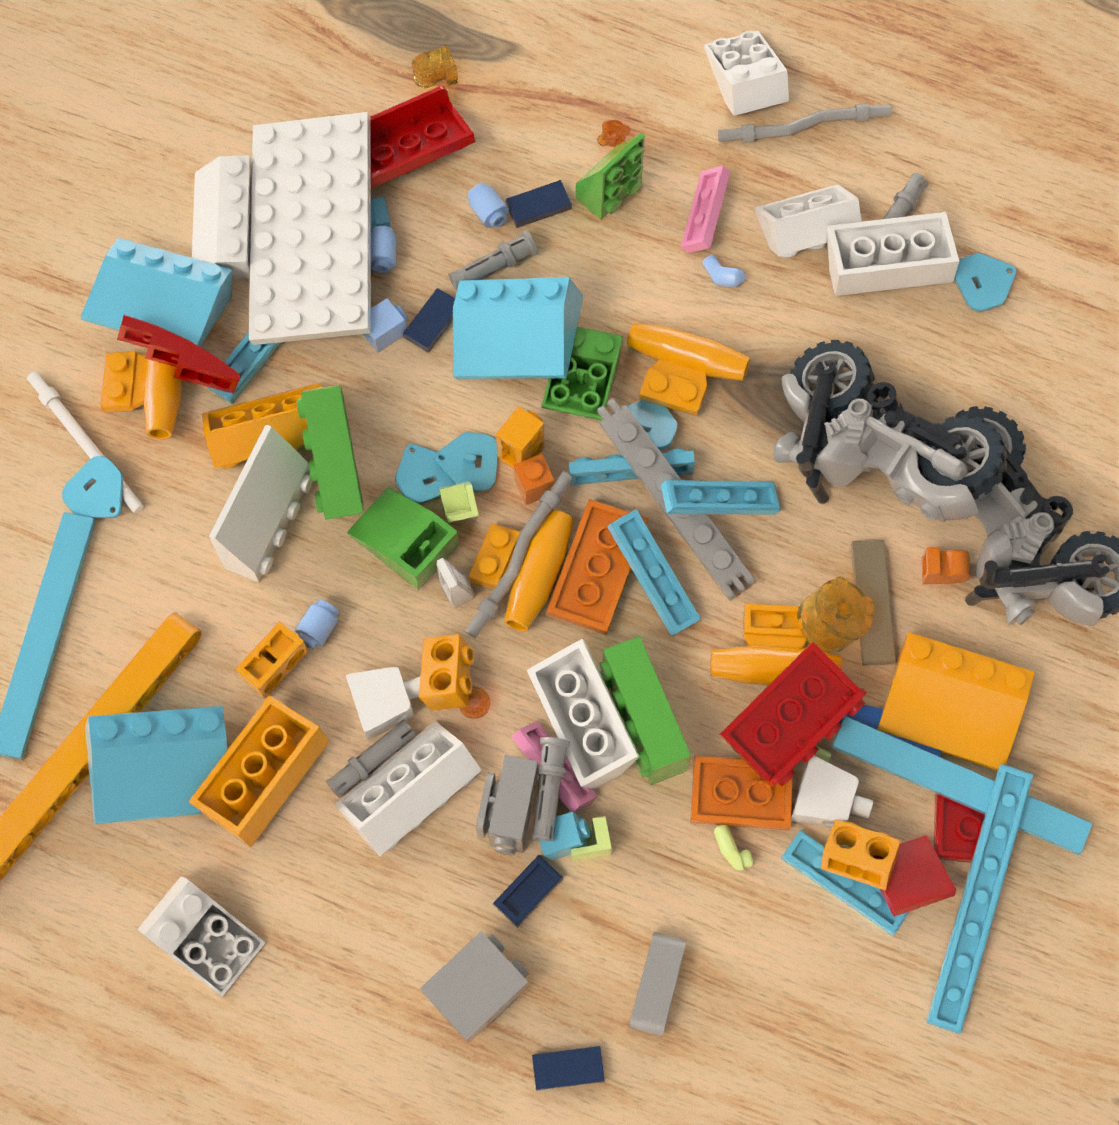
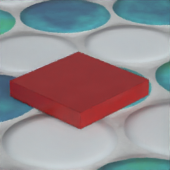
M936 793L934 849L940 860L971 863L985 814Z
M927 835L900 844L897 860L886 891L880 889L894 917L953 897L957 891ZM878 855L872 856L875 859H884Z

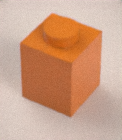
M542 453L513 465L514 480L526 505L538 501L545 490H550L555 483Z

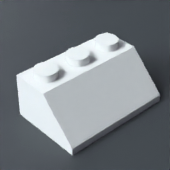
M838 184L755 207V213L769 249L781 257L795 256L798 254V251L807 248L814 250L825 247L826 243H828L827 226L862 222L858 198Z

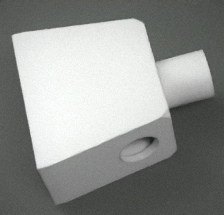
M398 667L346 675L367 740L395 727L401 720L406 721L414 716L409 700L419 697L420 676L403 682Z
M813 756L806 763L792 811L791 821L833 827L835 819L847 822L849 814L868 819L873 800L855 795L859 782L856 776Z

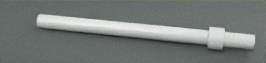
M38 372L29 374L27 380L38 392L39 400L47 409L50 408L89 458L104 456L61 403V396L53 387H49ZM123 480L122 499L132 512L137 514L143 510L144 505Z

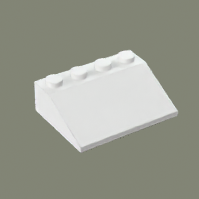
M265 425L209 535L226 570L258 583L263 574L267 575L273 564L272 555L276 547L283 545L287 535L286 527L290 519L294 520L300 509L299 501L303 492L308 493L313 483L310 476L309 463L269 425Z

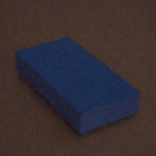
M561 180L506 198V205L509 208L516 228L572 209V204Z
M437 288L403 332V337L429 353L453 321L455 298Z
M538 855L493 902V906L518 928L563 880V877Z
M600 1046L532 1055L536 1091L605 1082Z

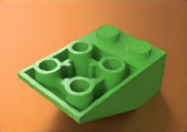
M643 133L617 145L576 183V199L601 220L608 213L613 214L620 207L622 200L629 194H635L642 185L643 155L645 152V135Z
M577 327L567 378L548 379L541 408L602 421L603 419L597 409L601 406L605 409L607 407L620 362L623 336Z
M389 487L347 531L351 538L418 591L437 570V560L441 558L446 560L459 546L457 530L432 511Z

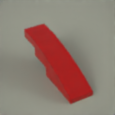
M123 315L117 340L147 348L145 359L174 366L173 378L234 394L240 374L215 355L159 326Z

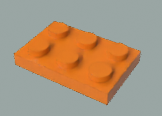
M694 756L690 823L789 831L791 828L793 777L782 787L778 783L770 787L743 759Z

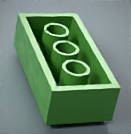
M338 384L304 390L301 392L302 398L297 399V407L300 419L306 418L308 429H304L303 439L306 450L312 449L314 460H310L309 471L312 482L318 481L319 491H316V494H314L317 512H324L325 520L361 514L364 511V504L342 385Z
M638 636L604 649L603 660L599 662L601 668L599 672L607 689H611L614 704L621 718H623L625 727L640 756L636 760V765L641 777H648L650 784L653 785L687 772L691 754L641 637Z

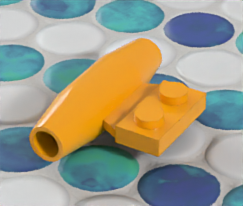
M633 323L627 338L628 347L657 361L647 371L639 392V399L697 417L707 392L706 376L744 381L750 364V357L718 341L672 327Z
M136 351L106 353L100 407L104 413L134 411L135 408L144 404L147 435L154 439H168L172 436L181 405L183 380L173 378L174 366L145 359L144 355Z
M551 510L529 544L520 573L511 586L504 623L514 630L520 632L528 631L548 600L565 559L571 534L573 518L567 513ZM491 523L468 575L470 583L494 590L509 567L520 531Z
M744 604L743 638H745L748 646L711 650L710 676L746 684L769 685L805 649L803 647L809 637V607ZM825 653L842 670V657Z

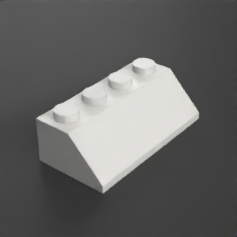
M250 155L219 156L195 172L192 258L232 269V279H250L252 163Z
M946 212L827 226L829 273L835 296L954 282L959 258Z
M584 639L575 642L527 670L557 737L570 741V747L566 748L565 754L581 787L596 789L623 774L640 757Z
M434 721L370 774L365 781L359 783L334 805L363 840L381 856L384 852L395 847L397 842L409 831L420 826L423 820L434 810L445 805L448 799L459 789L470 784L474 777L482 770L464 744Z

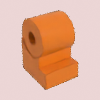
M939 547L926 548L921 558L923 584H955L971 579L969 552L964 550L940 551Z

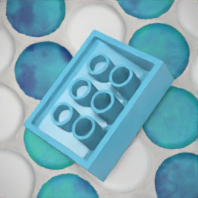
M118 238L105 255L81 314V320L119 330L123 315H127L159 326L200 347L232 298V269Z
M570 277L459 281L453 305V376L456 379L567 378L583 294Z
M223 706L88 716L85 732L94 825L203 814L188 801L227 751Z

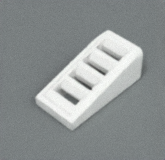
M444 558L437 560L439 581L452 607L456 608L473 600L475 594L464 573Z

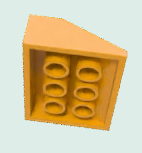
M908 632L900 648L877 730L941 750L943 754L998 771L1000 764L1006 765L1028 700L1035 672Z

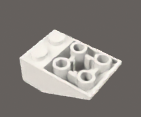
M747 31L740 36L728 39L720 38L713 43L704 45L723 99L734 116L789 101L787 69L759 31Z
M182 876L137 929L221 997L224 996L266 943L192 882Z

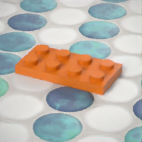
M588 499L547 609L548 616L604 635L608 634L631 567L607 526L630 512ZM641 516L647 526L648 518Z

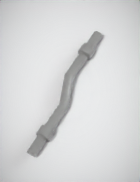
M865 103L855 104L853 108L819 110L789 124L759 127L747 124L741 125V128L718 130V141L741 140L742 143L754 142V139L790 136L821 122L855 119L856 122L868 121L869 118L891 116L892 109L890 104L868 106Z
M562 471L551 489L545 490L539 499L540 505L519 533L507 571L489 597L483 598L477 607L478 613L465 630L473 638L477 637L488 619H493L499 611V603L520 573L531 538L551 510L555 511L561 502L560 496L573 478L568 473Z

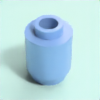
M480 183L470 190L467 196L469 206L485 227L497 228L506 222L509 208L493 187L488 186L486 183Z
M375 226L371 228V269L377 273L389 272L390 269L396 266L397 237L394 235L392 228Z
M318 599L315 604L310 605L296 627L295 632L304 641L306 647L314 649L315 646L322 647L338 623L337 617L340 612L328 602Z

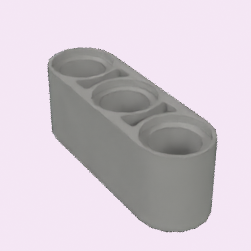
M654 931L629 1028L662 1037L687 940Z

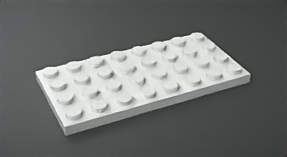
M368 112L253 125L249 296L250 343L252 345L371 333L370 116Z

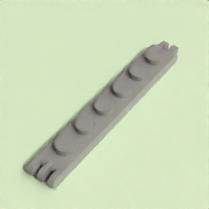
M612 398L607 404L613 411V414L610 415L603 406L598 408L597 411L603 419L599 423L601 428L728 600L731 601L735 598L734 592L729 588L731 584L740 594L746 590L739 580L741 577L750 586L756 583L753 576L707 514H667L661 484L665 480L681 479L628 407L624 405L620 408Z

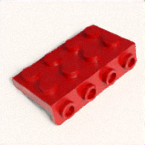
M444 86L436 87L370 116L371 189L476 142L474 133L450 102L448 91Z
M811 642L719 735L770 787L775 786L777 783L782 787L795 775L796 772L792 768L800 760L806 763L818 752L819 749L815 745L824 736L829 740L841 729L842 725L839 721L847 713L853 716L864 706L865 702L862 698L867 692L863 688H859L814 642Z

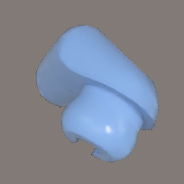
M715 255L706 257L702 262L711 279L718 286L737 287L745 281L743 270L733 267H722Z

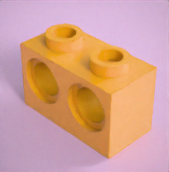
M520 406L516 408L496 433L498 459L513 469L514 464L539 455L545 448L544 423L537 413L532 410L525 411Z
M279 621L235 670L240 679L265 700L303 659L308 650L304 641Z
M460 634L423 639L419 698L431 711L468 707V694L472 692L470 665L474 663L473 648L468 645Z
M835 819L823 851L821 869L886 891L897 860L901 840L895 839L884 832H874L861 828L853 822H843ZM839 845H848L851 848L846 849L840 847ZM878 855L884 859H875L872 856Z

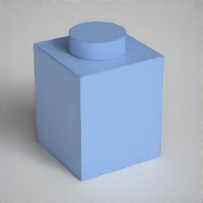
M386 298L371 308V333L363 335L375 351L379 353L403 337V332L406 330L405 321L408 320L407 316L399 305L394 307L389 299Z

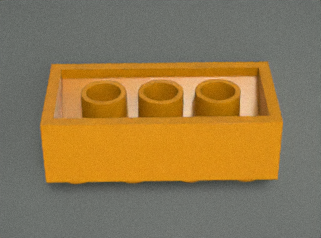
M321 382L202 413L204 437L214 469L218 467L223 469L232 468L241 461L248 460L265 425L271 426L295 450L305 445L303 431L308 429L306 418L300 419L297 399L302 398L301 392L304 390L322 387Z
M269 695L188 802L226 832L251 848L330 740L319 726Z

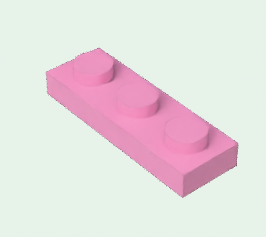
M723 165L701 171L681 248L687 253L711 247L731 172Z
M536 721L518 729L512 736V739L528 759L538 761V765L541 764L543 745L540 744V738L550 736L540 723ZM565 756L564 768L567 771L564 778L561 779L558 796L570 812L575 813L590 805L598 796L593 789L580 786L570 762Z

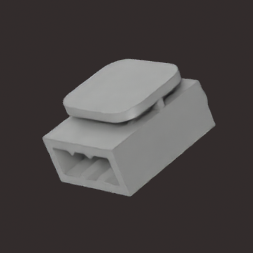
M505 755L499 782L496 783L495 773L488 772L476 830L477 836L485 839L487 829L489 828L490 847H495V852L509 856H514L515 852L523 853L539 775H537L538 761Z
M482 931L420 988L422 993L467 1043H470L487 1025L493 1023L529 987V983L525 979L529 975L526 969L516 959L510 962L502 954L505 950L502 943L493 934L487 937Z

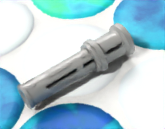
M525 230L521 233L522 236L508 243L501 242L497 246V250L448 274L455 290L457 291L459 281L480 280L505 266L508 268L516 266L517 261L530 254L533 256L537 255L538 249L530 233Z
M542 737L540 738V744L543 745L541 764L537 767L540 785L532 839L552 842L554 840L559 786L561 779L564 778L567 771L564 768L566 748L570 747V741L560 738Z

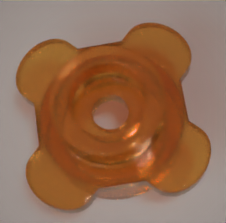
M607 120L602 124V134L597 138L598 144L615 148L617 145L625 142L626 136L630 134V128L621 121Z

